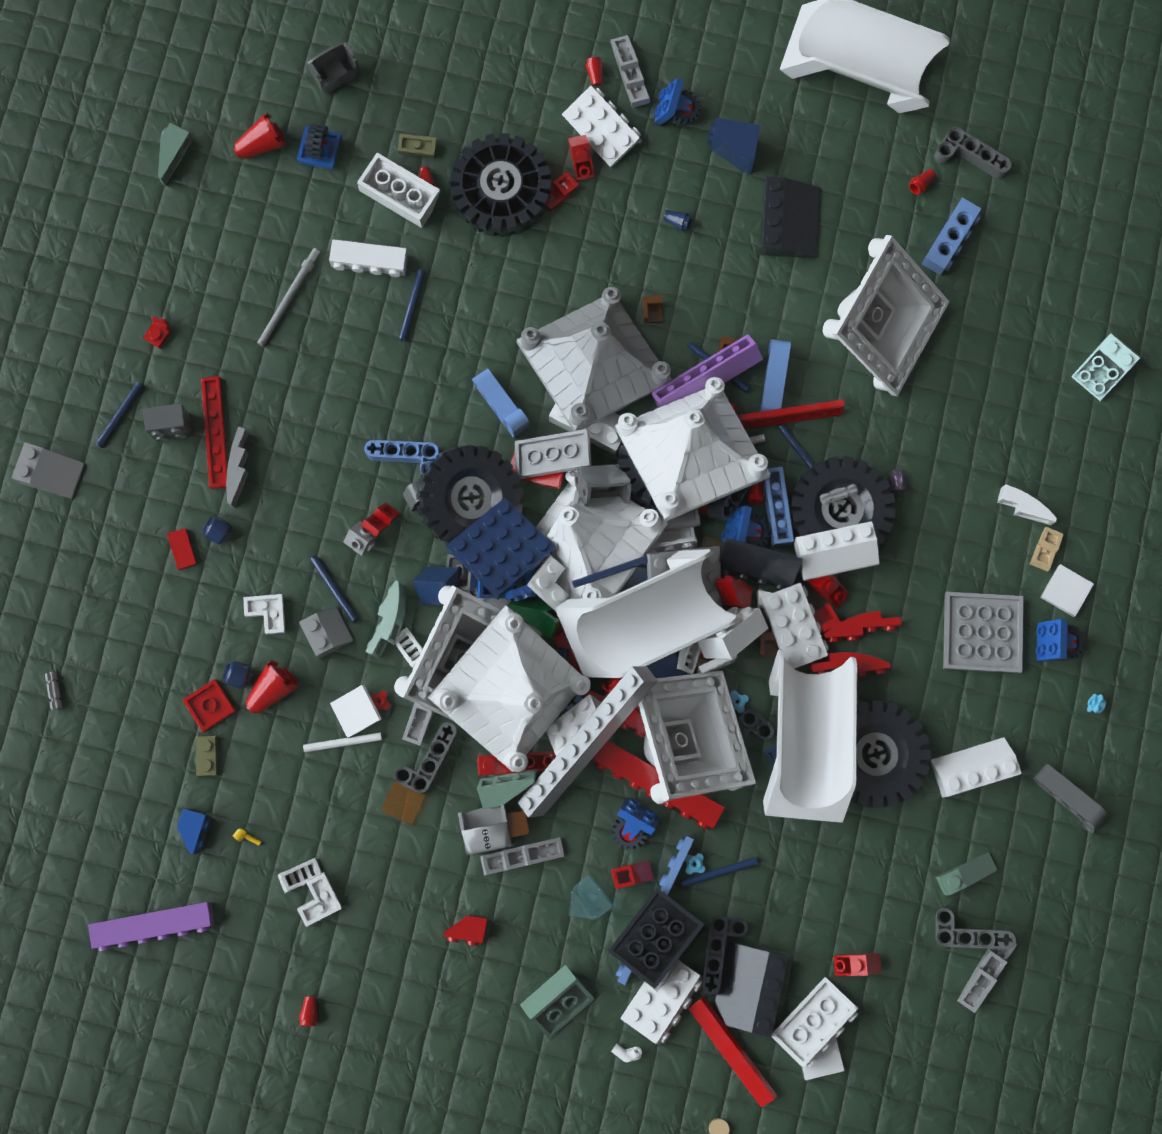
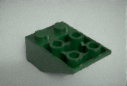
M538 595L508 604V607L549 639L564 632L556 611Z

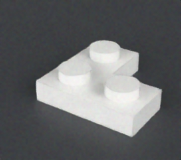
M550 555L531 578L527 586L555 610L557 606L567 599L569 594L555 583L565 568Z
M282 594L243 597L245 617L264 616L266 635L285 633L284 600Z
M325 872L306 881L314 900L298 907L297 910L307 927L342 909V906Z

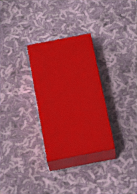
M183 528L167 533L177 569L182 570L197 565L187 529Z

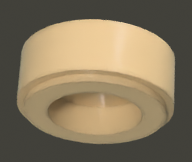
M716 1118L709 1124V1133L729 1134V1126L725 1120Z

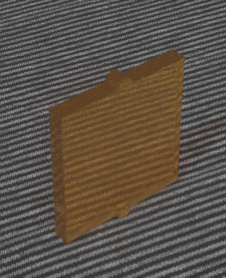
M394 781L389 794H386V800L381 811L412 825L417 813L421 811L420 807L425 795Z

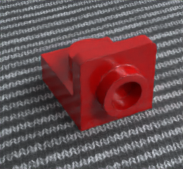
M153 316L151 319L153 323L143 336V339L160 349L172 333V330L168 326L170 324L168 321L161 317L157 319Z

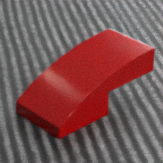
M568 172L556 179L551 186L550 201L546 205L550 212L579 187V184Z
M385 502L376 508L374 514L364 519L361 526L376 537L387 529L399 517L400 513Z

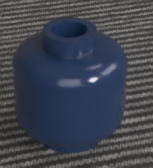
M219 516L210 517L203 528L205 538L218 545L223 541L227 542L233 533L230 531L231 524Z
M232 661L230 664L227 663L222 678L225 679V684L242 689L245 684H250L253 674L249 673V665Z

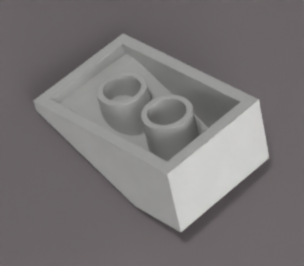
M24 443L11 478L20 484L72 499L85 464L50 450Z

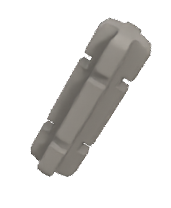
M852 484L847 486V488L843 487L831 491L829 494H822L820 501L822 505H827L831 501L835 502L847 498L848 495H856L858 490L856 485Z
M48 672L45 674V679L48 682L46 685L48 697L51 700L49 702L51 710L61 709L59 684L56 682L58 680L57 673Z

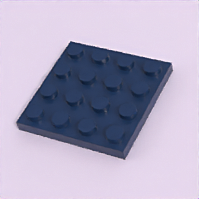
M505 498L446 546L447 550L497 600L557 550L556 546Z

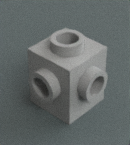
M359 521L349 529L343 542L362 556L367 550L370 552L375 547L376 537L361 526L362 522Z

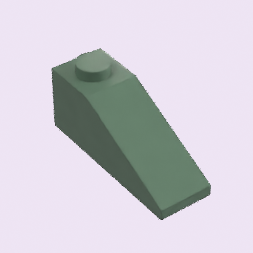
M169 123L163 129L160 139L158 178L165 186L193 141L189 132L172 123Z
M537 770L480 779L477 791L483 809L498 808L535 783Z
M987 852L936 876V879L943 894L951 895L996 872L997 868L990 853Z

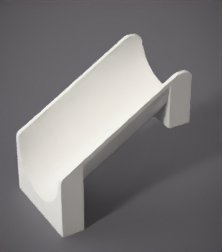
M817 0L802 5L780 70L792 79L826 69L890 92L887 105L898 113L929 107L930 101L919 95L920 79L932 58L949 45L950 38L941 32L854 0Z
M711 550L678 551L667 559L670 570L612 597L567 599L555 608L582 674L586 677L621 678L624 677L632 666H647L735 624L738 621L737 616L717 605L707 593L702 581V563L707 557L712 555Z
M778 650L769 678L770 695L778 696L777 758L763 800L765 816L843 823L856 786V658L850 657L842 666L831 672L805 674L796 671L788 665L784 658L783 650Z

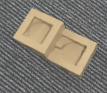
M1045 527L1030 565L1048 572L1055 553L1059 549L1063 534Z

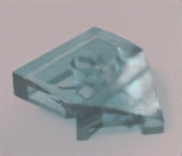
M590 874L573 887L569 916L594 920V918L598 919L614 906Z

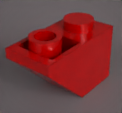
M586 135L568 138L576 181L594 178L590 145Z
M834 575L805 580L814 592L837 609L849 595Z
M733 576L716 578V585L724 606L730 608L750 607L753 587L747 585L746 581L735 580L736 577Z
M649 860L611 869L615 889L654 879Z
M468 915L446 930L443 936L448 937L447 941L459 943V939L467 940L468 945L478 946L479 943L484 942L488 919Z
M880 953L833 956L835 976H868L882 973Z

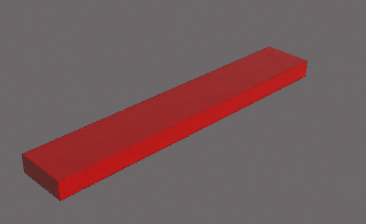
M221 377L201 378L209 488H227L228 460Z
M836 400L737 415L745 430L843 415L845 404L844 400Z
M705 997L688 1007L689 1011L760 1107L775 1100L777 1094Z

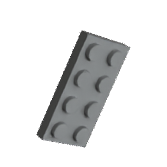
M583 429L515 441L516 472L519 478L524 479L591 466L589 430Z

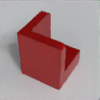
M830 603L816 610L813 615L815 622H818L821 627V634L840 623Z

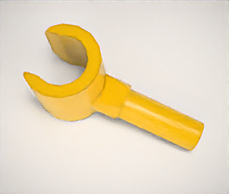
M238 829L233 834V837L239 842L245 838L257 845L261 843L260 840L250 836L244 829Z

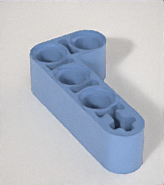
M770 339L760 412L781 409L791 347L790 341Z
M489 369L484 370L472 379L476 388L513 438L530 427L523 411L520 408L517 409Z
M370 440L364 447L367 457L372 461L420 463L421 474H425V467L440 454L438 447L430 442ZM376 447L377 450L372 454L371 451ZM391 448L398 449L394 455H389L388 451ZM409 449L417 450L415 455H407ZM430 449L436 451L432 457L426 456V452Z

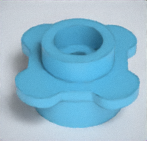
M732 691L730 696L734 710H737L738 713L744 712L748 696Z
M1092 695L1088 701V712L1101 713L1104 710L1106 700L1103 699V695Z
M697 854L696 856L686 855V873H703L705 871L703 866L704 856L702 854Z

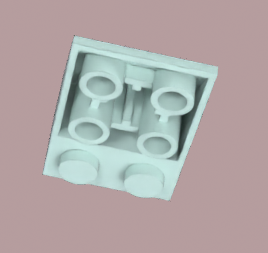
M1111 332L1071 377L1101 401L1140 359V356Z

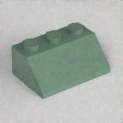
M565 965L522 1002L520 1006L530 1020L550 1039L594 1000V997Z

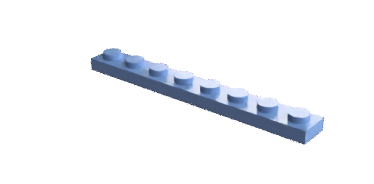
M685 836V839L681 838L676 847L679 851L676 857H671L668 864L670 870L667 875L663 874L659 885L662 886L660 890L668 895L694 839ZM620 965L616 976H618L617 981L624 985L631 973V970L625 965Z

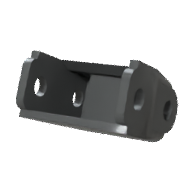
M345 41L324 50L307 62L315 82L320 90L325 93H331L355 79L358 75V61Z
M615 465L580 467L578 472L575 473V487L584 506H588L590 498L620 496L624 503H628L630 500L631 481Z

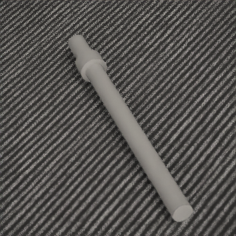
M313 248L307 260L303 261L300 272L257 342L259 345L264 347L305 276L314 267L313 263L320 253L316 248Z

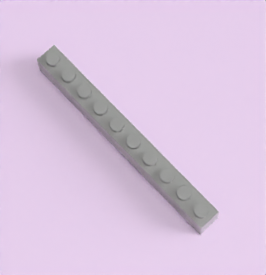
M632 666L520 799L518 804L528 818L544 816L658 682L647 666Z

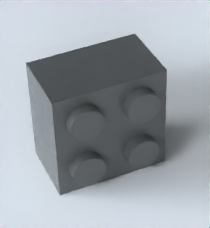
M181 403L143 409L145 431L154 440L163 442L172 437L184 439L187 435H192L190 413Z

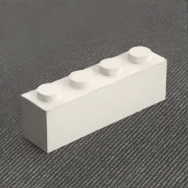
M332 239L329 262L331 267L336 270L352 269V271L357 273L369 271L374 275L385 273L392 277H400V275L405 276L408 253L406 248Z

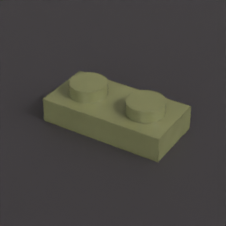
M400 134L398 154L435 158L437 138Z
M217 736L196 737V776L218 775Z

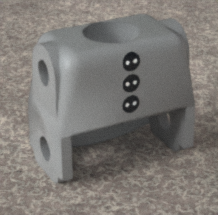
M500 805L501 807L495 809L481 808L464 815L462 812H458L467 855L512 846L505 805Z

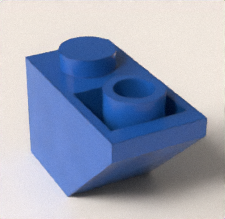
M183 809L177 829L189 853L197 854L204 845L202 838L204 832H207L210 826L209 816Z

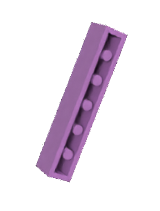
M747 334L651 394L659 408L705 389L706 382L710 378L717 377L725 383L754 366L763 358L757 344Z
M205 902L89 924L91 948H98V951L111 949L110 945L118 944V948L130 946V941L138 940V944L150 942V938L156 936L158 940L170 938L169 934L177 933V936L190 934L189 930L197 929V933L209 931V926H214L211 902Z

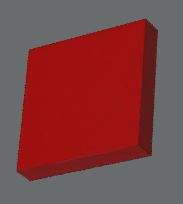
M217 679L210 681L182 700L203 733L237 712Z

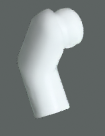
M616 1044L611 1051L624 1062L636 1061L642 1055L641 1048L637 1046L624 1049L619 1044Z

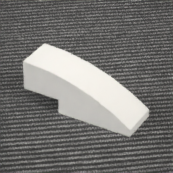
M1006 484L1001 488L997 503L1014 507V515L1048 525L1056 522L1057 518L1052 512L1031 495Z

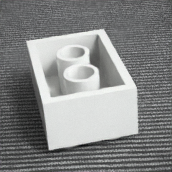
M733 607L727 610V612L736 615L738 621L732 626L698 641L704 658L732 659L765 632L768 626L760 608Z
M592 695L586 696L554 721L546 730L556 756L601 704Z

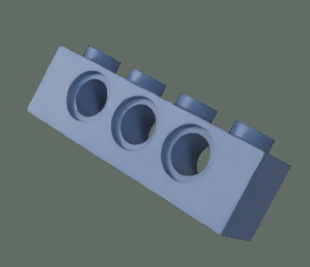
M961 198L923 260L922 265L939 275L944 270L948 271L953 263L950 260L953 254L955 256L958 255L963 247L960 245L961 241H966L972 232L969 228L971 225L975 226L981 216L978 214L981 208ZM958 220L965 221L966 225L960 224ZM949 235L956 236L957 240L951 239ZM940 250H945L948 255H943Z
M783 467L767 468L770 472V478L763 480L762 485L765 494L769 529H771L772 548L791 546L794 539Z

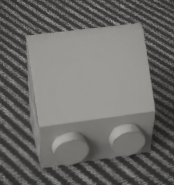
M337 607L315 613L299 621L316 657L319 659L353 642Z

